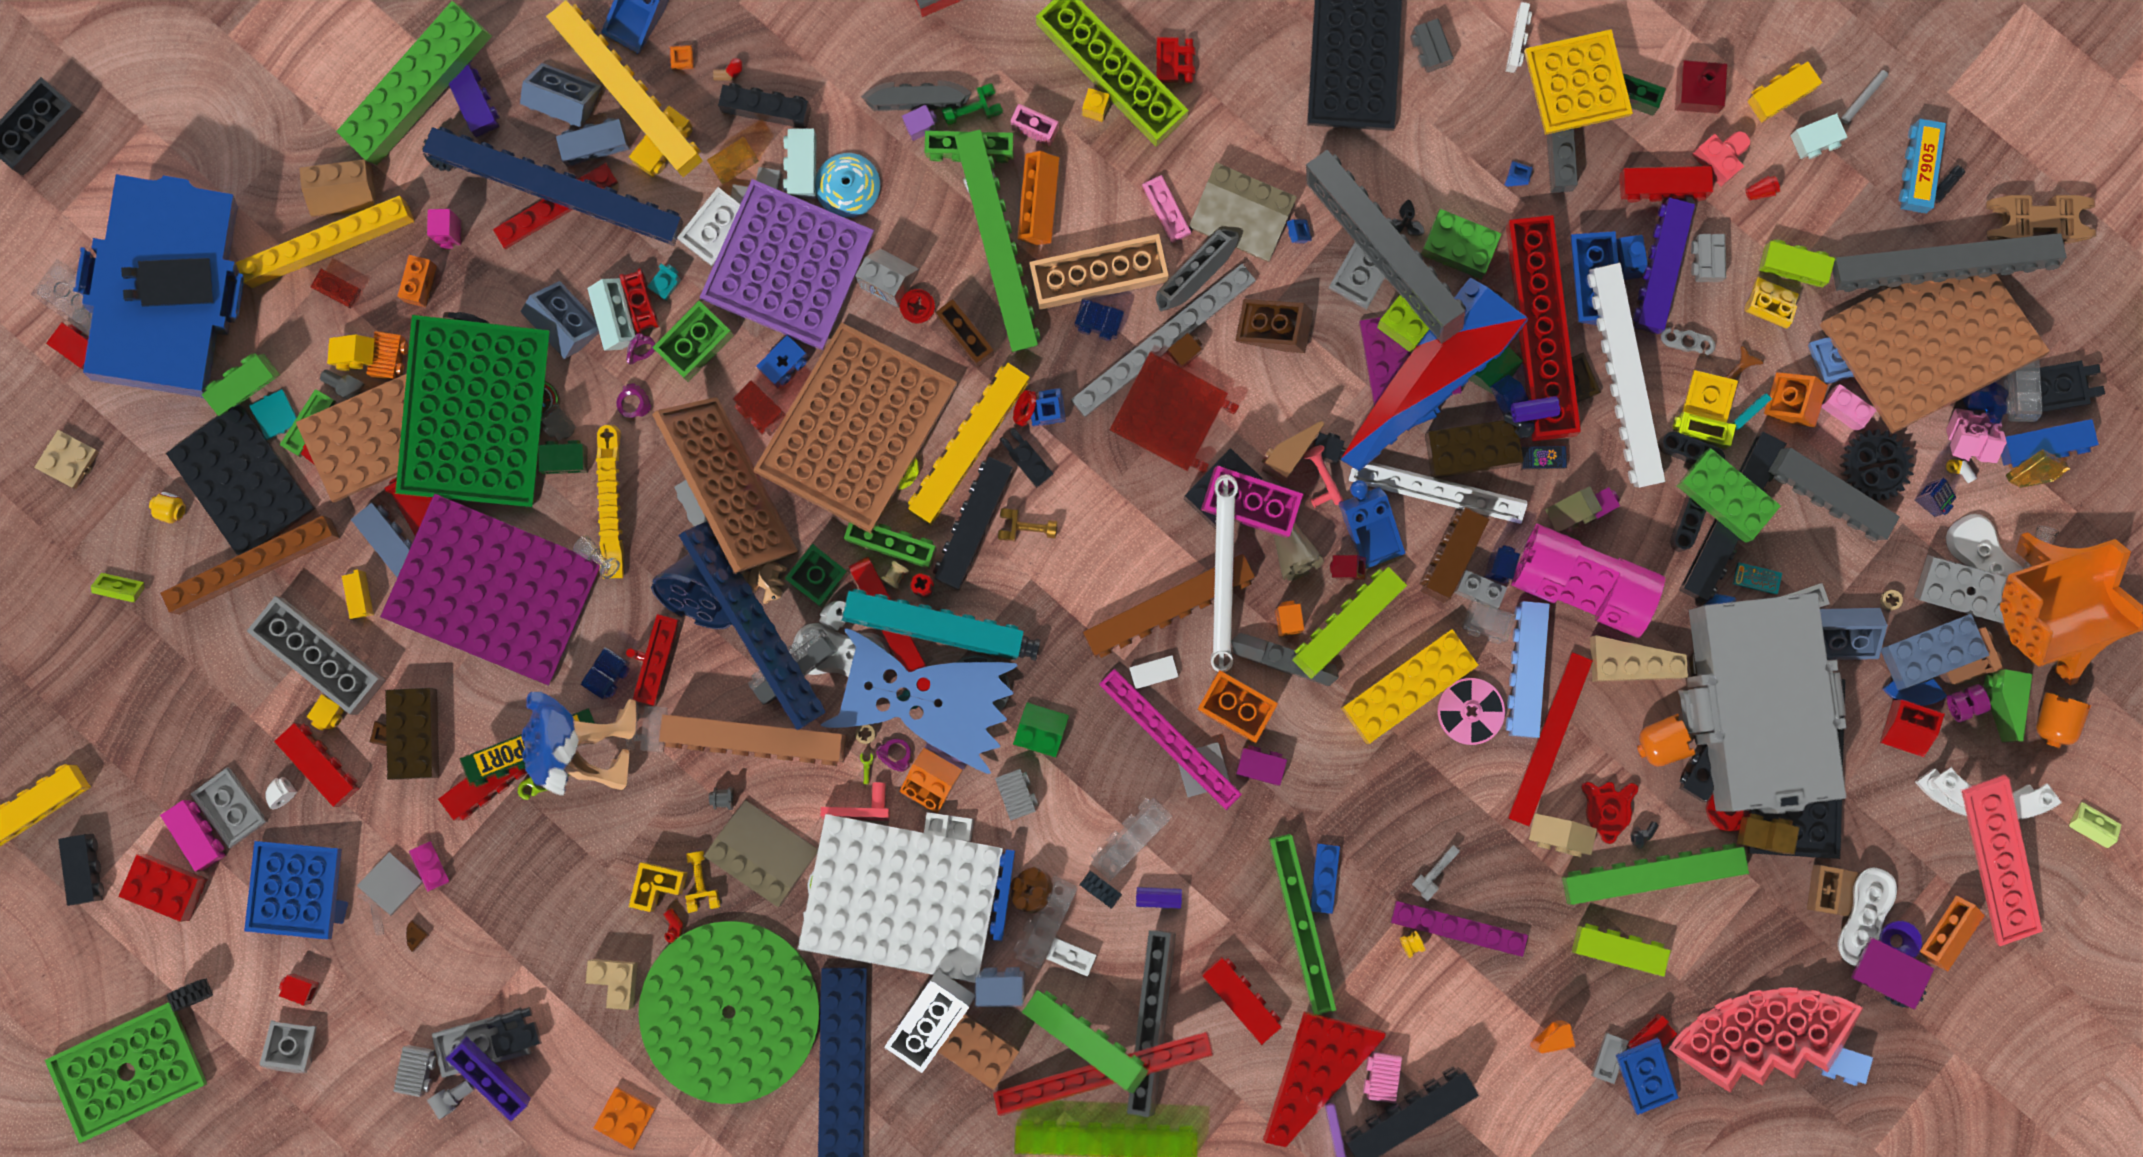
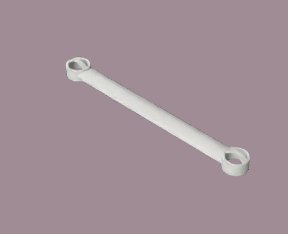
M1222 475L1215 481L1217 509L1213 653L1210 659L1212 667L1218 672L1219 670L1226 672L1233 665L1231 631L1235 495L1238 487L1236 480L1230 475ZM1228 480L1232 481L1235 487L1230 494H1228ZM1221 481H1223V494L1218 491ZM1218 654H1219V666H1217V665L1214 663V658H1215L1216 655H1218ZM1224 654H1227L1230 658V662L1226 666H1224Z

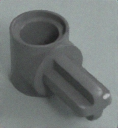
M327 369L320 374V381L336 388V394L347 400L359 395L365 383L348 374L341 377Z

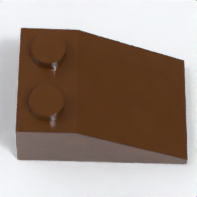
M1243 299L1235 341L1283 352L1305 353L1313 311L1305 303Z

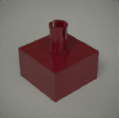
M1683 60L1677 68L1675 110L1718 114L1725 107L1727 63Z

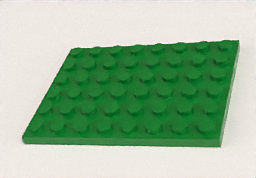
M412 315L395 494L433 497L434 494H437L446 499L525 507L533 506L550 330Z

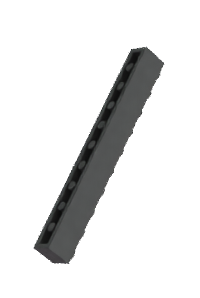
M2059 233L1836 257L1832 272L1836 291L1844 290L1845 292H1851L1858 288L1871 290L1886 285L1897 287L1905 283L1917 285L1924 281L1942 282L1952 278L1963 280L1970 276L1983 278L1998 273L2009 275L2017 271L2030 273L2037 269L2045 268L2046 270H2055L2062 265L2067 256L2062 234Z

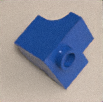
M1061 388L1039 391V399L1036 400V406L1031 416L1033 427L1066 422Z

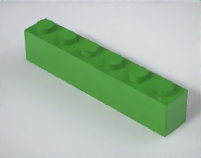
M1037 990L1022 1013L1126 1091L1133 1094L1148 1073V1070L1143 1067L1145 1062L1135 1055L1132 1058L1125 1054L1127 1051L1125 1047L1118 1042H1115L1114 1045L1108 1041L1110 1036L1100 1029L1097 1031L1091 1029V1022L1082 1016L1079 1019L1073 1015L1074 1010L1065 1003L1060 1006L1055 1002L1057 997L1046 990L1045 993Z

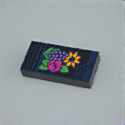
M1566 446L1521 447L1524 461L1521 464V470L1567 468Z

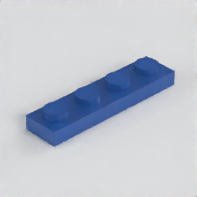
M1006 849L1005 854L1002 853L1000 856L999 867H1003L1002 876L997 877L996 889L1000 890L999 899H994L993 912H997L996 921H991L990 934L994 935L993 940H1003L1015 850Z

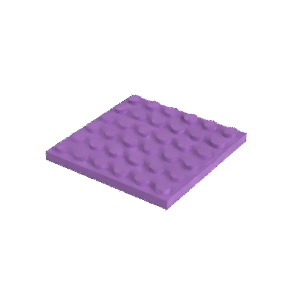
M751 179L700 295V299L823 350L874 230Z

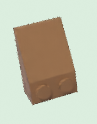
M1320 421L1281 442L1274 450L1269 448L1261 461L1264 463L1262 470L1284 484L1325 423Z

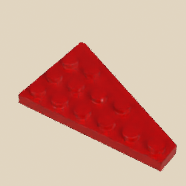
M1304 1012L1263 1141L1267 1144L1286 1148L1383 1041L1386 1033L1381 1030Z

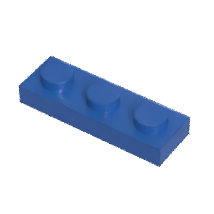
M1317 844L1310 908L1313 912L1333 914L1340 846Z

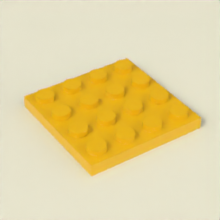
M1612 29L1525 48L1524 53L1545 135L1628 117L1633 114Z

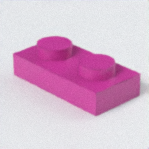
M431 841L409 850L427 892L449 883V879Z

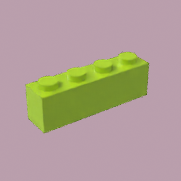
M1585 923V927H1577L1572 953L1665 976L1671 951L1664 949L1665 944L1651 941L1650 945L1642 943L1643 938L1629 935V938L1626 939L1620 937L1621 932L1607 929L1606 933L1598 931V926Z

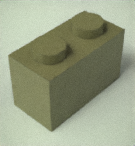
M1589 486L1545 510L1556 531L1566 530L1568 533L1579 527L1578 522L1583 520L1586 524L1596 519L1595 514L1602 511V508Z

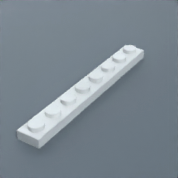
M1373 462L1367 464L1360 471L1351 468L1349 481L1351 482L1362 480L1367 486L1380 487L1383 490L1459 509L1466 507L1479 514L1519 524L1522 523L1527 507L1526 500Z

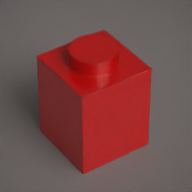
M295 973L288 974L280 982L279 990L281 991L279 997L303 1006L309 1005L313 1000L319 983Z

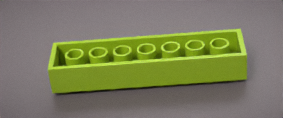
M1053 0L1036 15V25L1102 92L1109 94V100L1155 147L1188 118L1189 110L1081 0Z

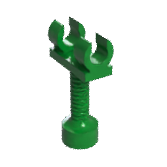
M990 83L981 88H976L979 101L964 107L962 106L956 110L950 106L942 109L947 125L956 123L958 117L978 109L980 110V108L984 110L987 120L1003 113L1001 104L997 103L988 107L984 98L995 94L993 84Z

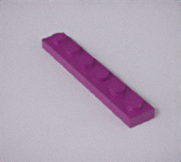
M1395 901L1390 921L1393 924L1521 957L1524 955L1528 938L1526 934Z

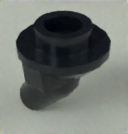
M1506 413L1504 421L1517 427L1515 433L1519 438H1528L1534 433V420L1514 423L1512 414Z
M1652 821L1646 830H1642L1638 826L1634 827L1633 832L1630 834L1632 844L1636 845L1638 849H1642L1645 843L1653 837L1659 825Z

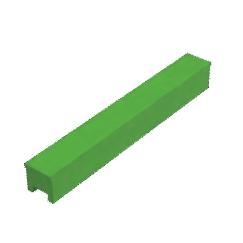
M1287 834L1268 839L1312 1014L1319 1015L1336 1011L1293 837Z

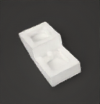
M927 812L924 833L971 841L974 819Z

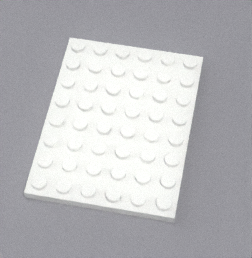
M825 814L798 949L932 975L939 970L950 978L976 983V976L980 972L1003 848Z

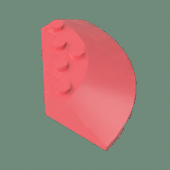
M1791 987L1765 991L1757 990L1720 1002L1715 1005V1008L1705 1014L1702 1013L1697 1017L1696 1021L1677 1036L1668 1050L1710 1081L1729 1092L1732 1091L1742 1074L1763 1086L1774 1067L1796 1079L1806 1061L1829 1072L1863 1008L1837 996L1833 997L1815 990H1798V988Z

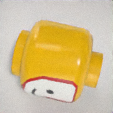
M160 492L156 497H152L149 503L152 516L157 520L170 524L181 520L186 510L182 498L168 492Z

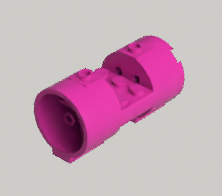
M1536 523L1528 537L1520 562L1518 561L1511 585L1551 603L1559 600L1595 615V621L1639 638L1649 625L1658 606L1665 585V576L1622 558L1615 559L1581 545V542Z

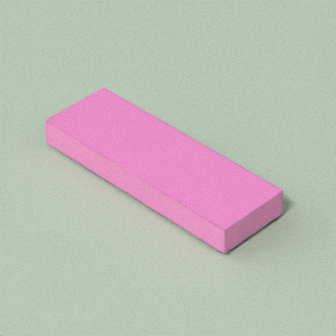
M1160 175L1142 184L1171 244L1190 235L1191 231L1163 176Z

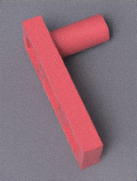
M872 783L871 808L821 807V818L824 820L825 814L854 820L890 821V811L885 808L886 783Z

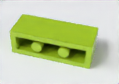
M1775 239L1765 245L1758 271L1823 288L1830 281L1835 258L1830 257L1828 253L1823 251L1812 252L1808 251V248L1795 245L1793 247L1786 245L1785 241Z

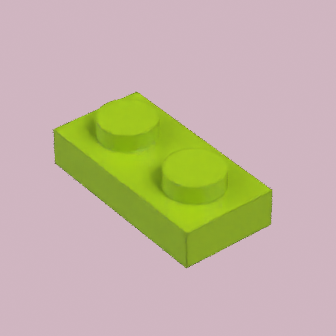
M100 573L91 585V592L93 594L134 603L145 589L144 582Z

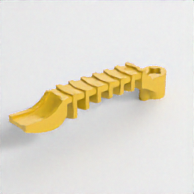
M604 425L597 432L598 449L596 462L598 470H596V474H598L597 487L599 494L597 499H599V546L602 555L603 579L624 578V548L622 540H619V535L623 534L622 530L619 529L621 518L618 517V510H620L618 498L620 494L617 493V486L620 483L617 481V473H619V469H616V461H619L621 432L615 425ZM608 431L613 433V437L610 439L605 437V433Z

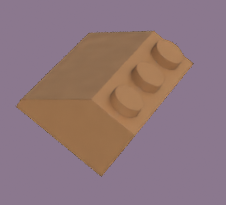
M365 159L299 168L301 189L311 217L362 211L376 205L373 167Z

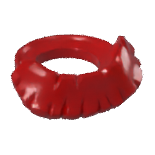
M1025 390L1019 396L1013 412V420L1016 424L1020 426L1028 424L1027 421L1031 418L1036 406L1037 395L1035 391Z

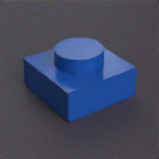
M1292 219L1287 222L1291 243H1307L1312 241L1306 219Z

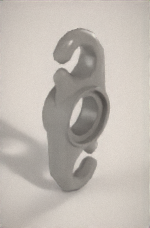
M1668 327L1661 333V340L1667 347L1684 352L1696 351L1703 353L1701 343L1707 341L1710 344V348L1705 351V354L1710 355L1715 350V341L1708 335L1691 330L1684 332L1674 329L1675 340L1668 341L1666 336L1672 331L1671 328ZM1689 335L1693 338L1694 344L1692 347H1686L1683 344L1682 339L1684 336Z

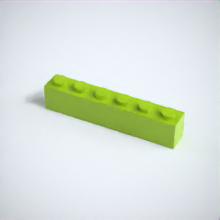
M1389 566L1384 571L1381 569L1377 570L1370 577L1373 581L1368 586L1364 583L1355 592L1358 596L1353 601L1349 598L1340 606L1343 611L1339 615L1334 612L1325 621L1328 625L1323 630L1319 627L1310 636L1312 641L1308 645L1303 642L1294 651L1297 655L1292 660L1310 679L1319 673L1407 586Z

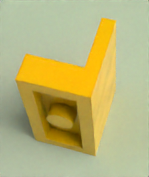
M357 569L352 574L343 575L342 582L349 618L353 620L374 615L366 572Z

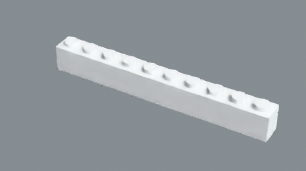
M1616 263L1590 269L1587 279L1589 287H1593L1594 296L1592 297V304L1594 309L1598 311L1599 318L1596 319L1599 332L1602 331L1603 340H1601L1602 351L1607 354L1606 371L1612 378L1613 384H1610V390L1617 402V405L1614 407L1617 419L1620 418L1622 426L1619 427V434L1621 440L1625 441L1626 449L1623 452L1626 462H1629L1630 471H1628L1629 481L1631 484H1634V487L1638 488L1665 482L1621 264Z

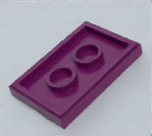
M1870 937L1851 978L1915 1010L1934 968Z

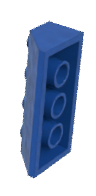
M1616 231L1571 234L1578 322L1597 325L1596 319L1599 316L1597 309L1595 310L1592 304L1594 292L1593 287H1589L1587 275L1590 274V269L1618 263Z

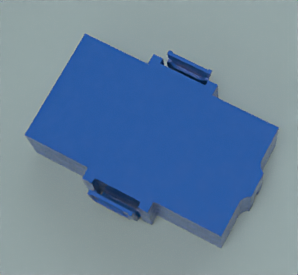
M116 174L105 240L93 238L91 248L96 253V258L91 252L86 251V248L80 247L81 254L76 284L73 289L74 292L80 293L83 296V306L89 313H93L83 373L91 381L203 398L201 394L206 392L204 387L210 383L217 334L228 335L229 323H235V319L238 318L244 285L243 274L238 273L239 271L234 261H229L238 208L233 194L199 189L192 186L189 180L163 175L158 180H148ZM210 258L213 304L142 307L141 300L125 301L123 298V290H137L136 278L123 279L122 267L138 268V261Z

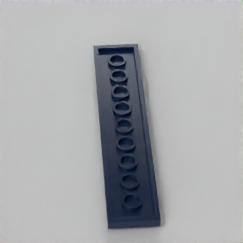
M708 521L679 534L678 536L796 730L826 713L821 701L813 692L810 683L799 669L798 663L793 659L787 649V645L776 631L775 625L770 621L762 604L759 603L753 593L751 586L747 583L741 571L734 573Z
M821 968L818 1157H864L867 968Z

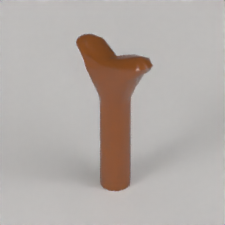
M1741 346L1740 363L1725 378L1735 380L1746 368L1753 365H1762L1764 362L1759 358L1750 356L1747 349Z

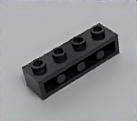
M730 83L729 85L722 84L718 103L721 112L725 114L807 129L811 112L810 104L804 97H785L783 93L775 91L772 94L765 93L762 89L751 87L750 90L744 89L741 85Z

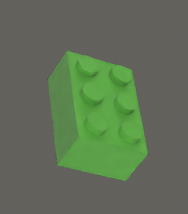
M1440 209L1430 229L1421 255L1482 279L1486 274L1502 233Z
M698 301L652 348L689 382L734 337V334L703 303Z
M250 354L241 361L243 364L241 367H232L222 374L225 377L224 379L214 380L204 387L206 392L201 395L218 416L226 414L228 409L244 402L280 376L265 354Z

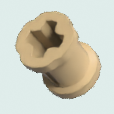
M892 561L891 568L886 576H882L881 580L898 590L899 582L905 574H908L909 570L899 563Z

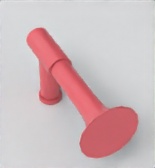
M1323 445L1315 446L1303 455V458L1311 459L1314 462L1328 492L1310 499L1314 508L1331 499L1335 505H1339V502L1344 501L1322 459V452L1325 448Z

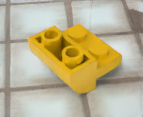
M1758 277L1754 282L1744 311L1787 329L1793 322L1799 294Z

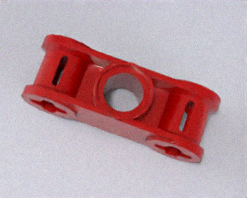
M638 268L636 272L626 275L620 274V280L627 296L633 324L637 333H641L642 330L651 327L659 328L658 319L651 303L647 282L642 269ZM638 297H644L642 304L635 305V300Z

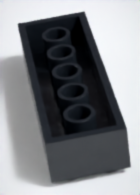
M1453 1066L1446 1069L1442 1073L1443 1076L1437 1080L1432 1078L1423 1084L1424 1088L1418 1092L1412 1090L1404 1095L1405 1100L1400 1103L1387 1105L1384 1108L1385 1112L1380 1115L1375 1113L1365 1119L1366 1123L1358 1127L1355 1125L1345 1132L1347 1135L1343 1139L1354 1157H1380L1480 1095L1466 1072L1459 1067L1455 1069Z

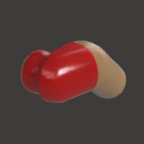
M734 58L725 70H713V80H735L742 72V61Z

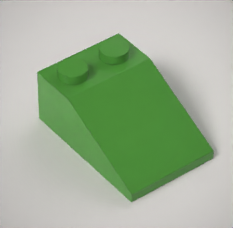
M2005 669L1988 673L1985 678L1984 687L1990 700L1991 712L2002 742H2019L2024 739L2032 674Z

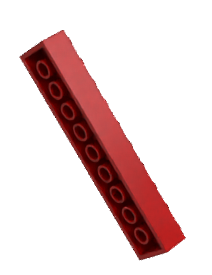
M1553 215L1512 219L1506 225L1515 306L1519 312L1528 318V321L1519 331L1527 401L1557 396L1560 406V415L1534 420L1535 431L1532 434V441L1577 437L1581 429Z

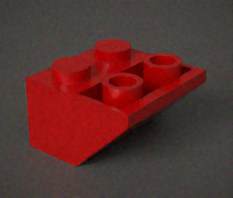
M1902 699L1894 700L1890 707L1880 743L1925 757L1939 735L1945 714Z

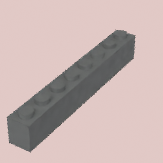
M1149 930L1134 1052L1162 1045L1164 1042L1176 933ZM1160 1071L1147 1074L1133 1094L1129 1092L1127 1114L1146 1117L1155 1115Z

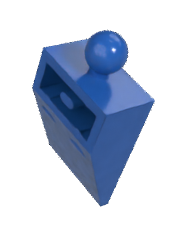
M614 0L601 33L634 52L640 53L663 15L669 0Z
M1354 481L1350 487L1351 494L1354 497L1338 504L1357 554L1366 557V569L1406 554L1386 493L1380 487L1368 491V486L1364 481Z

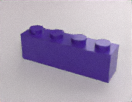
M469 62L449 83V87L470 131L477 138L500 127L497 121L500 116L494 106L491 107L488 102L491 97L485 87L482 88L479 83L482 78L476 68L473 69Z
M467 1036L445 1058L510 1122L528 1106L531 1098Z

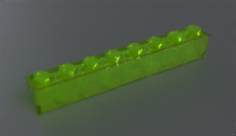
M1022 1119L1020 1123L1015 1125L1014 1154L1093 1157H1197L1198 1131L1193 1129L1191 1125H1179V1129H1171L1170 1125L1157 1124V1128H1147L1148 1124L1135 1123L1134 1127H1125V1123H1111V1126H1102V1122H1088V1125H1079L1078 1121H1066V1125H1060L1055 1120H1043V1124H1034V1120Z

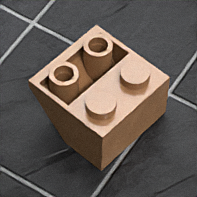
M1813 865L1807 910L1850 917L1853 906V886L1859 873Z

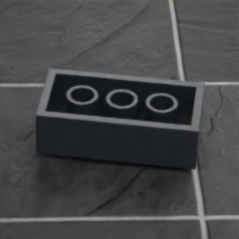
M40 77L0 119V159L13 171L24 176L83 112L51 83Z

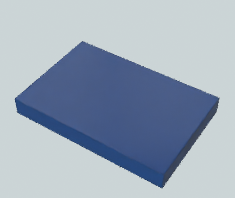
M1658 1038L1615 1055L1634 1112L1637 1115L1679 1098L1661 1042Z

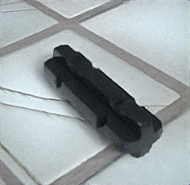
M1956 165L1938 185L1935 203H1940L1965 174V169L1960 165Z

